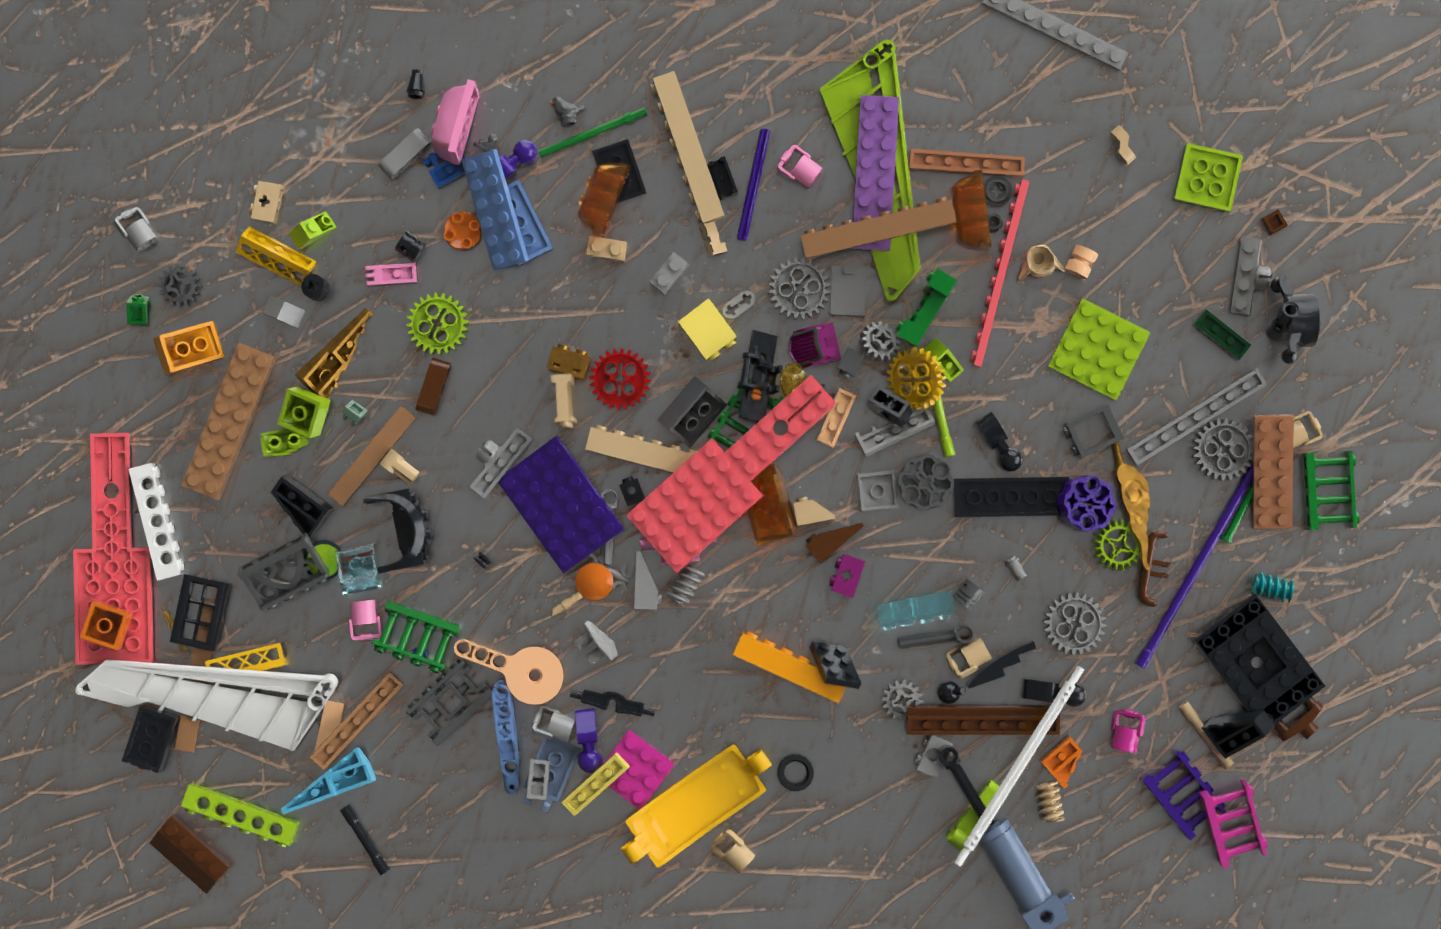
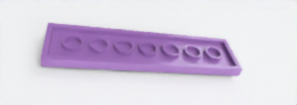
M861 95L853 223L859 222L861 217L871 215L872 218L879 217V213L890 211L892 214L899 97ZM891 239L852 249L890 251Z

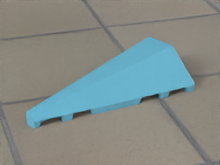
M359 747L355 748L281 808L282 813L292 812L375 781L376 777L370 761Z

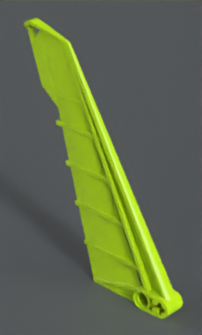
M883 40L822 86L820 92L832 119L831 123H833L844 152L842 154L843 156L846 155L855 180L861 95L875 96L874 93L881 88L882 96L899 97L895 170L900 193L897 194L894 183L892 213H896L898 208H900L899 197L901 198L902 207L909 206V209H913V199L896 63V47L891 40ZM883 46L886 48L890 47V53H883L880 59L879 54L883 51ZM874 57L876 64L873 66L868 65L866 58ZM877 69L880 84L873 88L870 71ZM916 233L892 238L890 251L871 250L887 301L896 300L921 269ZM888 287L896 289V293L890 295Z

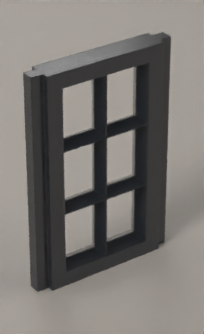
M184 574L170 642L216 651L230 583ZM193 583L204 585L201 600L190 598ZM207 586L218 588L215 603L204 601ZM189 602L199 604L196 620L186 618ZM203 605L214 607L210 623L200 621ZM185 622L195 624L192 639L182 638ZM199 625L209 627L206 642L196 640Z

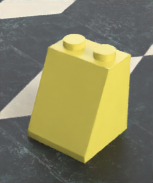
M709 298L678 321L679 326L706 361L708 359L713 361L720 355L719 351L724 347L729 349L736 343L734 340L737 336Z

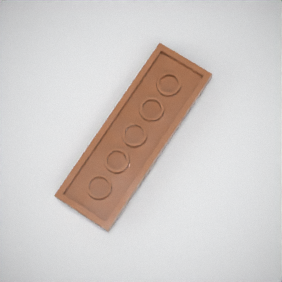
M1293 414L1254 415L1253 529L1292 528Z

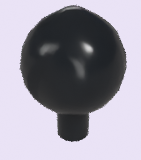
M950 680L942 682L937 690L939 699L947 704L956 702L960 695H965L966 693L964 687H959Z

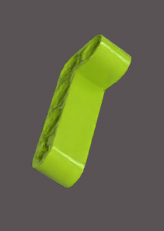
M992 780L979 793V797L986 808L1000 787ZM971 805L945 838L947 842L960 852L964 848V842L979 820Z

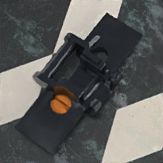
M752 330L749 352H745L742 355V358H744L741 380L738 382V387L742 388L739 418L759 422L766 415L769 394H776L780 390V386L775 385L776 375L782 373L783 366H773L778 336ZM751 364H753L754 367L751 383H748Z

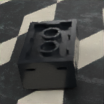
M147 705L140 706L122 762L130 763L141 770H152L155 773L163 772L180 716L159 711V709Z

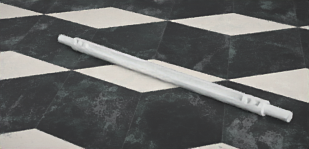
M1080 666L1076 667L1068 682L1065 681L964 842V848L954 862L961 867L970 851L975 849L1075 689L1074 685L1084 671Z

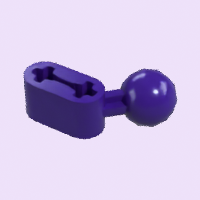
M528 140L519 141L514 146L512 155L508 158L505 154L499 157L506 180L516 171V165L519 163L529 164L536 159L537 148L534 143Z
M595 709L575 710L578 745L582 744L583 752L578 757V765L584 772L593 773L602 765L601 755L594 750V743H597Z

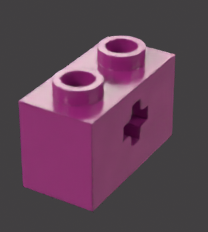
M845 554L842 557L838 556L835 568H838L836 576L832 575L829 586H832L831 591L854 598L866 561ZM846 570H849L851 578H847L846 581H844V577L841 576V573L846 572Z

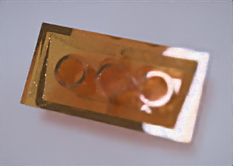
M608 162L597 165L593 175H589L586 182L587 190L585 194L582 193L579 200L581 205L578 211V218L593 235L604 238L631 166L622 162Z
M975 170L972 175L961 178L950 187L951 200L957 221L955 224H951V230H955L958 245L970 250L984 251L988 250L992 245L983 171Z
M772 462L751 481L763 495L759 501L747 510L757 547L794 537L797 534V525L783 473L779 466Z

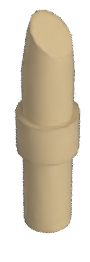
M577 592L568 599H564L551 610V616H555L563 610L570 608L572 604L583 598L580 592Z

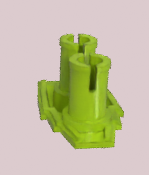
M286 428L260 434L263 457L290 455V453L296 452L299 448L308 445L307 437Z

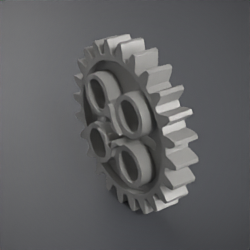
M795 257L794 263L787 259V266L781 263V271L778 269L774 270L777 276L771 275L770 277L774 280V283H769V286L773 287L769 294H774V297L770 300L777 301L774 307L780 306V313L787 311V317L792 313L795 320L798 315H801L802 320H804L805 314H808L811 318L812 311L817 314L819 313L818 306L821 308L825 307L822 301L828 302V298L824 295L830 294V291L825 289L830 286V283H825L828 276H822L824 269L817 270L818 263L812 266V260L805 263V258L803 257L801 262H798V259ZM799 270L803 273V278L795 280L792 273ZM810 275L811 277L803 286L804 292L799 291L792 302H788V299L796 291L795 285L799 286L806 276ZM810 282H815L818 285V290L811 292L807 285ZM788 285L791 288V293L783 295L780 291L782 286ZM803 297L807 303L805 306L799 307L796 304V299Z
M1227 418L1223 420L1222 424L1219 419L1216 420V425L1208 422L1209 428L1206 426L1202 427L1204 433L1197 432L1200 439H1194L1198 446L1192 447V449L1197 450L1193 457H1199L1195 464L1203 465L1200 471L1206 469V476L1213 473L1214 480L1219 475L1221 481L1225 480L1226 475L1228 480H1232V474L1239 478V471L1246 473L1244 467H1251L1248 460H1253V457L1250 456V453H1253V449H1251L1253 442H1249V439L1253 435L1247 436L1248 428L1241 430L1242 423L1235 426V420H1232L1230 424H1228ZM1222 431H1226L1229 434V439L1226 442L1220 437ZM1213 436L1216 438V440L1222 447L1227 446V453L1220 452L1222 448L1220 447V445L1213 441ZM1209 443L1215 447L1213 454H1209L1206 451V446ZM1236 445H1239L1242 449V453L1239 456L1233 452V448ZM1229 455L1232 456V457L1236 460L1235 463L1232 462V460H1231V458L1229 457ZM1221 458H1225L1228 462L1227 467L1224 469L1219 465Z
M1067 593V599L1061 595V602L1054 600L1056 606H1048L1051 613H1045L1049 620H1044L1043 622L1049 624V627L1044 628V631H1050V634L1046 637L1053 638L1051 645L1058 643L1057 650L1064 647V653L1071 649L1072 655H1075L1076 650L1082 655L1084 648L1087 652H1090V645L1096 648L1095 641H1102L1098 637L1099 634L1105 635L1101 628L1107 627V625L1102 624L1101 621L1105 620L1106 617L1100 616L1104 610H1097L1096 608L1099 606V603L1092 604V597L1086 600V594L1079 598V594L1075 593L1074 598H1072V595ZM1067 606H1071L1074 610L1071 617H1067L1064 614ZM1081 607L1082 610L1077 619V622L1080 623L1079 627L1075 626L1072 639L1069 640V635L1073 629V625L1070 623L1076 620L1078 608ZM1086 612H1089L1092 616V620L1089 623H1085L1082 619ZM1062 624H1065L1068 629L1065 635H1060L1058 632V628ZM1082 630L1085 632L1086 638L1083 641H1078L1076 634Z

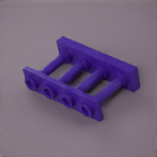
M1175 750L1174 754L1177 758L1155 776H1149L1145 773L1140 779L1186 838L1191 841L1196 837L1193 832L1196 830L1195 827L1206 819L1205 811L1187 822L1181 816L1185 810L1201 799L1199 792L1207 790L1213 796L1212 792L1214 789L1207 781L1204 783L1201 780L1200 776L1202 774L1195 766L1193 768L1188 763L1190 759L1185 752L1182 751L1180 753L1178 750ZM1183 764L1189 773L1167 791H1161L1158 787L1159 782ZM1195 779L1201 789L1179 806H1173L1170 803L1171 797ZM1225 803L1217 804V807H1214L1215 811L1219 810L1220 813H1226L1224 809Z

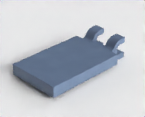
M543 738L535 760L550 761L547 799L544 800L540 810L548 813L552 801L559 802L581 750L580 748L555 738ZM529 774L523 785L525 789H528ZM526 793L523 803L530 805L533 799H527Z

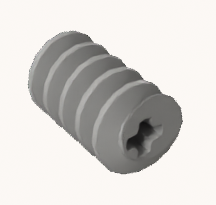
M691 565L683 568L685 573H678L681 580H674L678 586L670 587L674 593L667 592L669 598L685 606L683 602H690L687 595H694L690 589L698 588L694 582L701 583L702 581L698 575L705 576V573Z

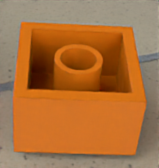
M92 601L80 638L114 650H121L133 613L100 601Z

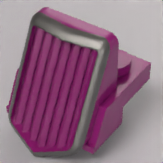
M833 322L793 331L794 334L790 336L788 354L796 365L801 366V369L841 360Z

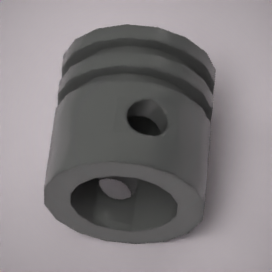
M966 579L960 586V591H956L957 595L952 597L971 611V607L975 606L974 603H977L985 592Z

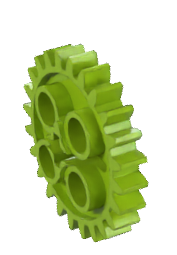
M435 292L434 298L427 294V300L420 297L421 304L414 302L416 309H409L413 316H407L411 323L406 324V326L412 327L408 334H414L411 341L418 340L417 347L424 345V352L430 348V354L437 350V353L441 355L442 349L449 353V347L456 350L454 344L461 345L459 338H466L462 333L469 330L464 327V324H468L469 321L463 318L468 314L461 313L464 306L457 307L459 301L452 302L453 296L451 295L446 299L445 293L438 297L437 292ZM431 306L438 307V313L435 316L429 314ZM446 308V312L440 320L442 326H437L433 338L429 339L430 334L435 328L434 320L438 321L442 310ZM453 314L455 322L449 325L446 323V317ZM423 323H428L430 326L429 331L426 333L420 331V326ZM444 331L447 334V338L440 342L437 339V335L439 332Z

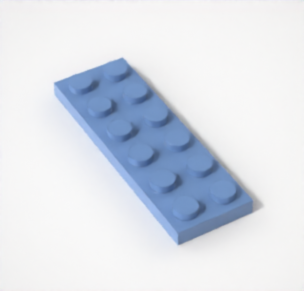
M497 149L461 159L493 271L528 261V255Z

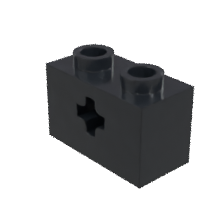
M879 385L868 399L870 410L901 428L913 413L909 402Z

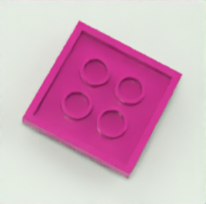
M629 729L607 760L617 752L630 767L608 787L640 810L675 763Z

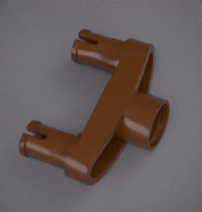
M1311 697L1303 704L1308 708V712L1291 727H1288L1282 720L1275 724L1274 729L1279 733L1278 736L1283 742L1299 732L1307 740L1319 729L1313 722L1324 707L1319 700L1316 701Z

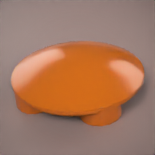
M455 212L447 219L443 235L448 244L453 248L467 250L478 243L482 230L479 220L473 214Z
M589 562L577 572L575 585L583 597L589 600H600L611 592L613 588V574L605 566Z

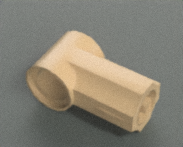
M390 449L379 464L411 485L420 472L406 462L405 458L399 453Z

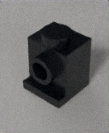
M633 476L622 480L623 484L619 486L627 506L639 503L645 499L638 478L633 479ZM629 487L635 488L634 494H629Z

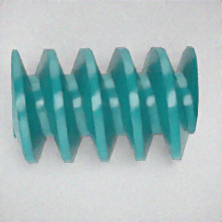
M1260 572L1253 579L1251 595L1257 590L1259 597L1265 592L1266 599L1272 594L1274 601L1280 596L1281 603L1286 598L1288 603H1290L1295 587L1294 581L1290 580L1287 583L1285 578L1279 580V577L1275 576L1272 579L1270 574H1267L1265 577L1264 573Z

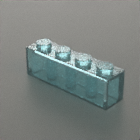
M952 590L875 605L879 627H884L885 631L896 629L895 625L903 624V627L915 625L914 621L922 620V623L934 621L933 617L941 616V619L952 618V614L956 613Z

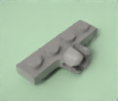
M1241 238L1230 312L1232 314L1251 316L1255 290H1268L1270 288V280L1261 278L1272 279V270L1269 267H1261L1258 263L1261 239Z
M516 427L501 446L496 445L491 440L482 444L483 447L490 453L487 454L480 448L477 451L476 457L484 464V468L469 487L485 499L531 442L532 438Z

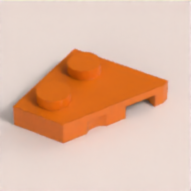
M1068 736L1044 756L1040 762L1058 783L1066 789L1068 786L1067 782L1071 773L1075 770L1076 762L1079 760L1082 750Z

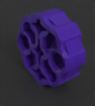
M1085 475L1069 479L1063 485V490L1057 497V506L1060 510L1061 520L1064 524L1070 525L1075 531L1092 532L1093 530L1104 528L1110 523V517L1116 511V501L1113 498L1112 487L1100 480L1098 476ZM1088 480L1091 483V487L1089 489L1087 488ZM1080 502H1087L1089 504H1092V506H1088ZM1084 518H1085V520H1086V526H1085V527L1082 525V520H1083Z

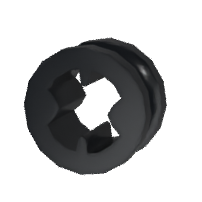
M479 552V556L473 559L486 570L487 565H491L492 562L482 552Z

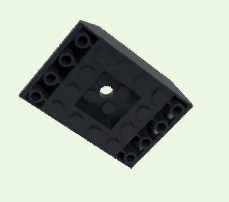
M1253 594L1194 639L1202 656L1246 713L1264 710L1274 725L1325 687V684L1256 594ZM1254 657L1261 659V665L1258 668H1254L1251 664Z

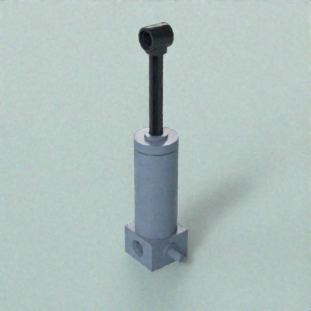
M941 746L937 754L938 759L946 770L950 769L980 819L986 807L961 767V759L958 752L953 746ZM946 751H952L953 753L950 760L943 759V754ZM1007 818L992 820L979 843L1016 903L1018 911L1028 928L1054 929L1069 920L1064 906L1075 899L1072 893L1061 899L1058 896L1056 897L1051 889H1049ZM1047 911L1044 916L1040 917L1042 912Z

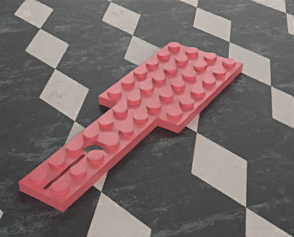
M810 375L726 452L711 438L626 516L676 573L680 572L763 497L762 493L751 481L835 407L837 403L815 378ZM780 420L785 421L788 425L787 433L781 436L775 434L773 430L774 424Z
M130 433L90 434L92 549H73L76 665L102 664L107 659L153 663L152 559L149 547L132 548L131 477L129 473L131 468ZM111 443H112V465H111ZM110 483L117 485L119 493L115 498H108L104 493L105 487ZM92 601H100L133 613L121 650H114L80 638Z

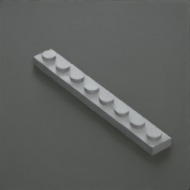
M984 0L982 3L1118 71L1121 69L1128 52L1022 0Z
M1256 368L1126 450L1135 465L1138 466L1263 388L1267 383Z

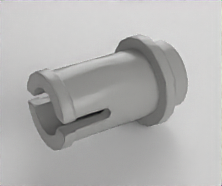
M1014 555L1007 559L1005 563L1007 564L1006 568L1009 567L1016 580L1019 581L1027 576V573L1019 563V558H1016Z

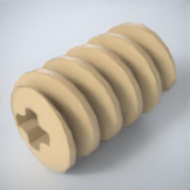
M1058 781L1041 783L1035 788V790L1041 791L1036 798L1042 799L1037 805L1044 807L1039 811V813L1045 814L1044 817L1040 818V821L1052 823L1065 820L1064 817H1059L1064 814V811L1058 809L1062 806L1061 802H1057L1061 795L1055 794L1060 790L1059 787L1054 786Z

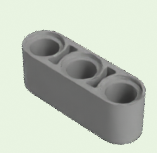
M417 128L385 156L378 166L392 180L430 146L431 141Z

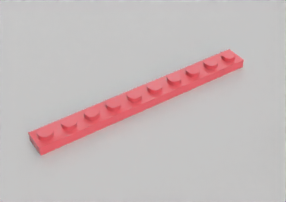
M1022 179L1020 184L1016 183L1014 195H1017L1016 200L1011 202L1009 213L1012 214L1010 221L1007 220L1005 224L1006 238L1001 240L999 250H1002L1001 257H997L994 266L997 269L996 276L991 278L989 287H992L991 295L987 294L985 305L988 306L987 311L982 313L980 324H983L982 330L977 332L975 339L978 346L976 350L972 351L970 361H973L972 366L980 368L982 366L1029 185L1027 180Z

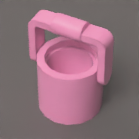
M797 145L791 146L789 151L786 150L777 166V170L792 181L796 179L807 188L812 185L823 168L810 159L811 156ZM795 150L802 157L792 172L789 173L782 166L787 163L792 156V152Z
M375 600L350 602L351 619H349L351 639L366 642L372 641V638H379L382 634L380 616H376ZM377 623L378 634L353 635L352 625Z

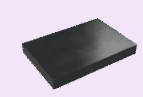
M628 139L592 151L610 205L647 194Z

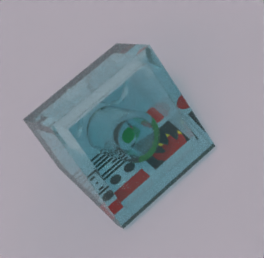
M373 544L335 551L339 583L343 595L382 588Z

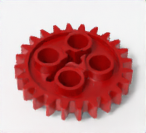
M614 348L611 355L606 351L607 357L604 358L600 355L601 362L594 361L597 368L590 369L595 373L589 376L590 379L594 380L589 385L596 388L592 393L599 394L596 398L597 400L604 399L602 405L609 402L610 409L613 405H616L617 410L620 409L621 405L624 406L625 410H627V404L635 407L634 401L636 400L641 403L639 397H646L643 391L650 390L646 386V383L651 382V380L646 379V376L651 374L650 372H645L648 365L642 366L644 359L637 360L638 353L631 356L630 349L626 354L623 348H621L620 353H617ZM622 362V377L625 378V381L621 383V396H618V381L615 380V377H619V363ZM607 365H616V372L608 374L606 372ZM628 365H633L636 368L633 375L629 376L625 373V368ZM613 383L615 391L613 393L605 392L606 384ZM627 384L633 385L635 389L630 395L624 393V387Z

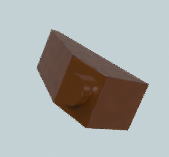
M859 523L819 533L817 536L814 533L806 540L808 544L805 547L821 564L864 525Z

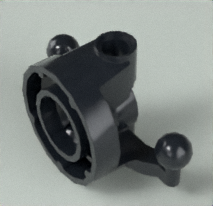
M1281 275L1279 278L1271 281L1270 288L1274 293L1282 294L1284 305L1279 309L1277 318L1268 327L1267 334L1273 340L1288 341V349L1282 352L1281 358L1284 363L1291 364L1297 358V345L1300 347H1313L1316 345L1320 331V313L1314 294L1294 293L1292 288L1286 283L1285 276Z

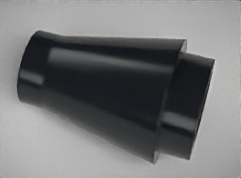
M412 70L406 90L409 98L422 99L425 94L422 70Z

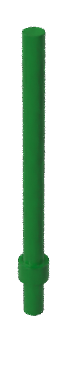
M645 107L632 113L629 111L624 113L622 117L538 151L540 156L544 157L625 123L627 125L633 123V120L647 115Z

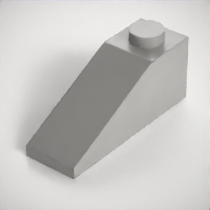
M636 551L634 609L657 610L658 606L662 604V594H658V588L641 551Z

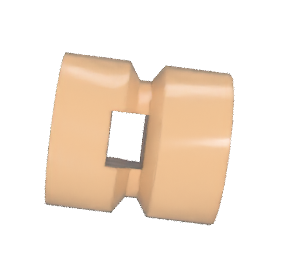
M1076 244L1072 252L1074 258L1068 260L1065 270L1077 277L1087 279L1092 270L1090 265H1094L1098 254L1089 248Z

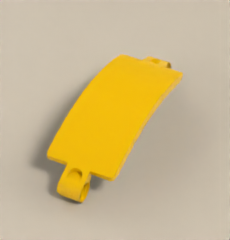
M732 744L630 816L625 822L635 837L620 848L631 865L647 853L656 867L662 866L718 824L765 793L766 788L757 775L768 769L772 765L762 749H759L745 759L737 746Z

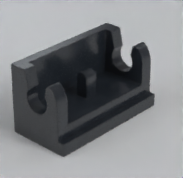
M725 156L720 157L716 161H710L707 166L720 201L737 195L738 190Z

